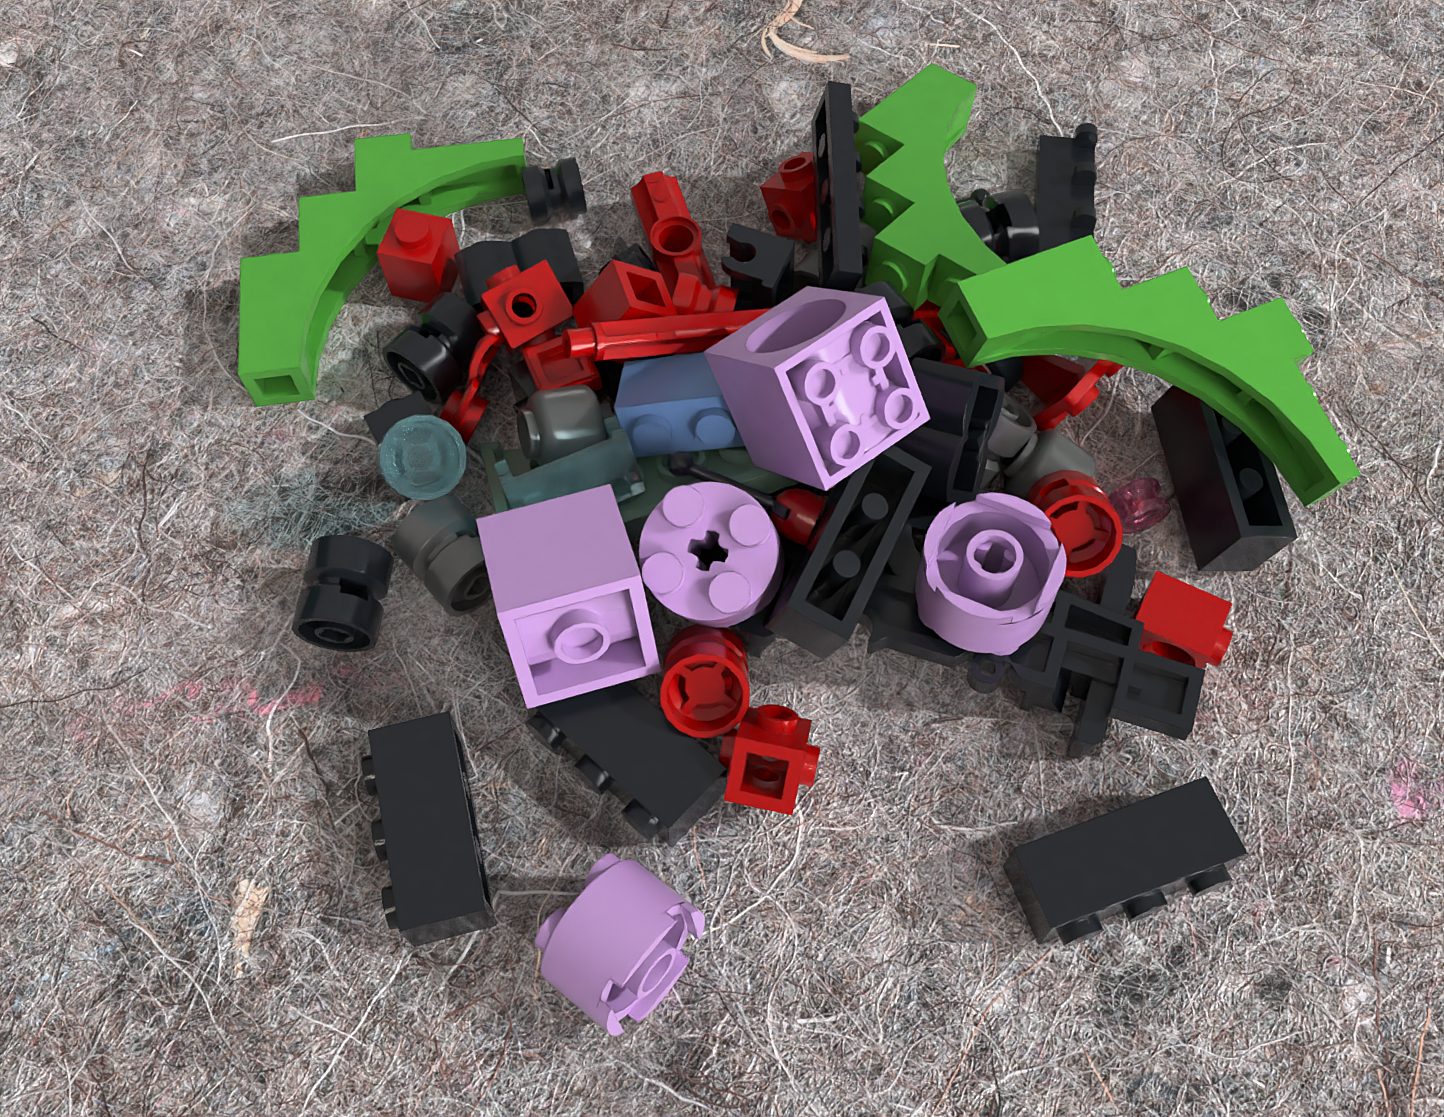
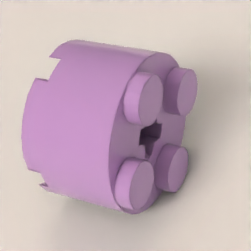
M700 482L687 486L681 485L671 489L649 515L642 530L639 543V562L646 586L668 609L686 620L701 626L728 627L744 621L761 611L774 598L784 573L785 557L780 536L764 508L745 491L720 482ZM715 542H718L719 546L728 554L725 562L713 561L709 571H707V565L699 559L703 549L711 550Z
M991 492L978 494L975 500L955 506L956 502H954L935 517L925 537L916 576L915 592L919 618L925 626L933 629L944 640L968 651L992 653L1002 656L1016 651L1020 645L1032 638L1044 624L1065 575L1066 554L1063 543L1060 547L1057 538L1050 529L1051 521L1040 509L1021 498Z
M609 853L600 858L591 868L585 879V889L568 910L559 909L545 920L534 942L535 946L544 952L541 962L542 977L612 1036H617L624 1032L619 1020L628 1014L639 1023L661 1002L674 986L690 961V958L680 950L688 933L700 940L704 930L705 916L699 909L633 859L622 861L613 853Z

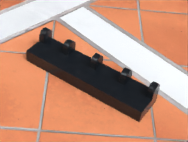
M828 80L811 121L819 288L857 293L863 289L856 286L863 275L862 267L868 263V249L861 244L859 222L865 215V203L862 198L858 197L856 175L862 169V158L860 153L855 151L854 134L859 130V116L852 111L851 84Z
M1084 123L1079 125L1075 129L1073 138L1040 135L1036 149L1034 211L1040 234L1038 253L1092 235L1094 238V228L1097 222V211L1094 208V186L1097 180L1095 146L1098 139V129L1094 124Z

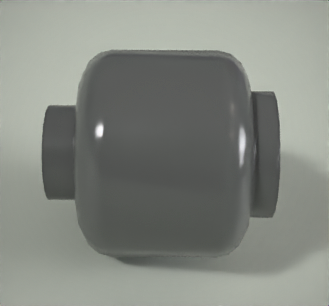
M583 384L535 391L529 396L526 408L519 409L517 413V430L523 454L526 459L534 458L539 466L546 471H557L598 463L604 454L606 440L613 439L615 435V422L610 405L607 402L599 403L597 396L591 388Z
M1053 428L1045 429L1037 434L1034 433L1014 457H1005L1002 463V472L1006 474L1004 481L1005 491L1008 495L1025 500L1032 486L1046 474L1060 470L1080 471L1094 478L1096 471L1095 458Z

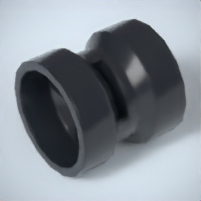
M575 157L560 159L554 167L543 169L537 164L520 168L533 224L549 221L555 213L565 212L570 216L587 213L582 180Z

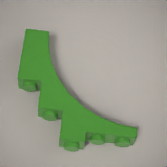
M933 63L929 64L859 118V130L855 133L854 138L855 151L860 153L862 158V169L860 172L866 175L862 199L865 203V215L860 220L870 225L879 233L874 237L865 284L871 285L878 281L891 282L914 308V311L926 300L942 307L958 281L1006 265L1001 258L984 244L962 216L948 187L943 160L949 149L966 132L977 85Z
M410 133L354 139L356 191L299 197V251L240 258L238 375L256 407L315 400L319 361L331 326L352 290L379 261L376 252L396 208L445 217L451 213L488 200L525 193L520 168L526 167L528 164L522 137L414 149Z
M1092 235L958 281L937 313L966 368L1018 356L1062 354L1102 359L1155 375L1200 398L1239 427L1276 465L1304 507L1327 498L1361 475L1351 458L1347 445L1339 438L1320 406L1314 389L1306 382L1297 367L1312 355L1314 350L1305 337L1302 326L1293 317L1282 297L1219 321L1211 308L1207 294L1198 286L1187 266L1122 289L1117 281L1112 263L1103 256Z

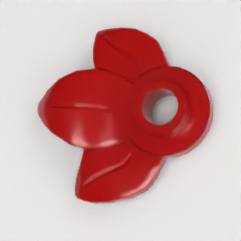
M494 334L483 336L476 344L469 364L468 385L464 395L453 390L438 419V423L448 427L444 435L449 442H452L455 437L468 444L489 403L488 400L478 396L477 393L492 360L501 349L498 346L495 348L493 346L490 347L499 338Z

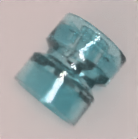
M412 415L399 420L383 434L377 448V467L383 481L396 493L414 500H433L448 494L460 482L466 469V447L460 433L449 422L433 415Z

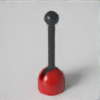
M675 452L668 459V469L675 477L683 478L690 475L704 482H720L745 491L759 502L762 507L771 511V521L778 533L788 540L802 546L806 545L825 497L799 488L788 489L777 497H772L695 464L693 458L687 452Z

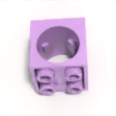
M807 286L704 351L754 466L825 491L930 419L886 299L883 296Z
M611 484L476 519L497 616L527 709L661 672L641 574Z

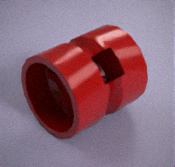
M1060 470L1046 474L1032 486L1025 501L1036 506L1047 516L1052 523L1050 529L1057 538L1060 547L1063 543L1066 554L1065 577L1082 578L1099 573L1113 562L1121 549L1123 528L1120 517L1103 489L1092 477L1080 471Z
M698 624L685 627L670 640L664 653L660 704L664 714L679 731L693 737L713 738L728 733L742 721L749 707L748 656L743 642L730 629L725 627L715 628Z

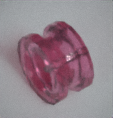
M1148 477L1131 481L1122 485L1108 496L1110 503L1120 517L1123 534H1132L1148 529L1169 515L1171 506L1166 498L1158 497L1162 489L1157 479Z

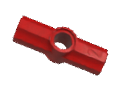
M662 171L643 175L638 184L630 188V197L652 262L657 269L656 272L662 274L670 297H672L680 271L697 276L702 285H706L707 289L712 290L716 287V283L702 248L701 228L696 221L691 219L676 177H669Z

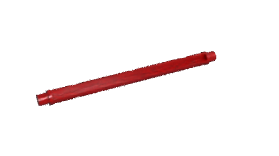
M926 300L914 311L913 320L920 318L937 331L946 330L937 314L941 307ZM772 308L589 322L586 328L565 329L562 334V346L567 359L589 357L592 361L704 352Z

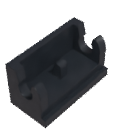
M732 223L726 234V241L730 244V257L723 256L721 258V268L730 276V287L738 289L733 311L774 308L793 296L795 242Z

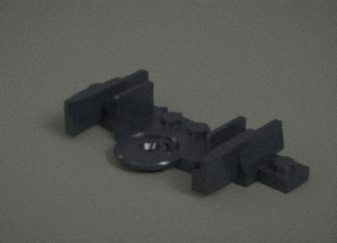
M802 482L786 489L799 488L809 490L818 495L822 491V489ZM979 488L977 495L989 492ZM919 494L858 621L859 624L869 630L871 635L868 640L867 653L873 654L881 649L889 648L950 668H954L966 661L970 662L967 673L968 684L974 691L983 694L995 691L1004 673H1006L1015 688L1024 691L1019 709L1027 712L1030 711L1032 705H1036L1061 713L1068 686L1071 684L1070 696L1081 699L1067 750V756L1079 759L1081 755L1102 742L1109 717L1185 741L1193 730L1206 670L1138 649L1144 623L1123 615L1130 601L1135 581L1137 560L1135 548L1122 544L1113 562L1101 570L1100 587L1096 603L1059 589L1044 624L1032 638L1020 645L1016 651L1002 656L992 653L968 651L944 640L933 629L925 626L919 618L915 583L921 556L914 546L912 533L923 536L922 546H924L925 537L932 521L944 508L953 504ZM764 509L768 514L769 518L771 519V511L769 509ZM780 533L778 534L784 551L785 565L779 589L771 602L761 611L736 624L737 630L749 637V655L758 658L761 657L762 652L777 636L776 633L765 628V625L805 546L786 539ZM715 542L711 550L703 549L699 559L707 565V571H709L713 561L725 562L728 554L719 546L718 542ZM982 670L987 671V672H989L991 675H990V676H986V675L982 674L980 671H982Z

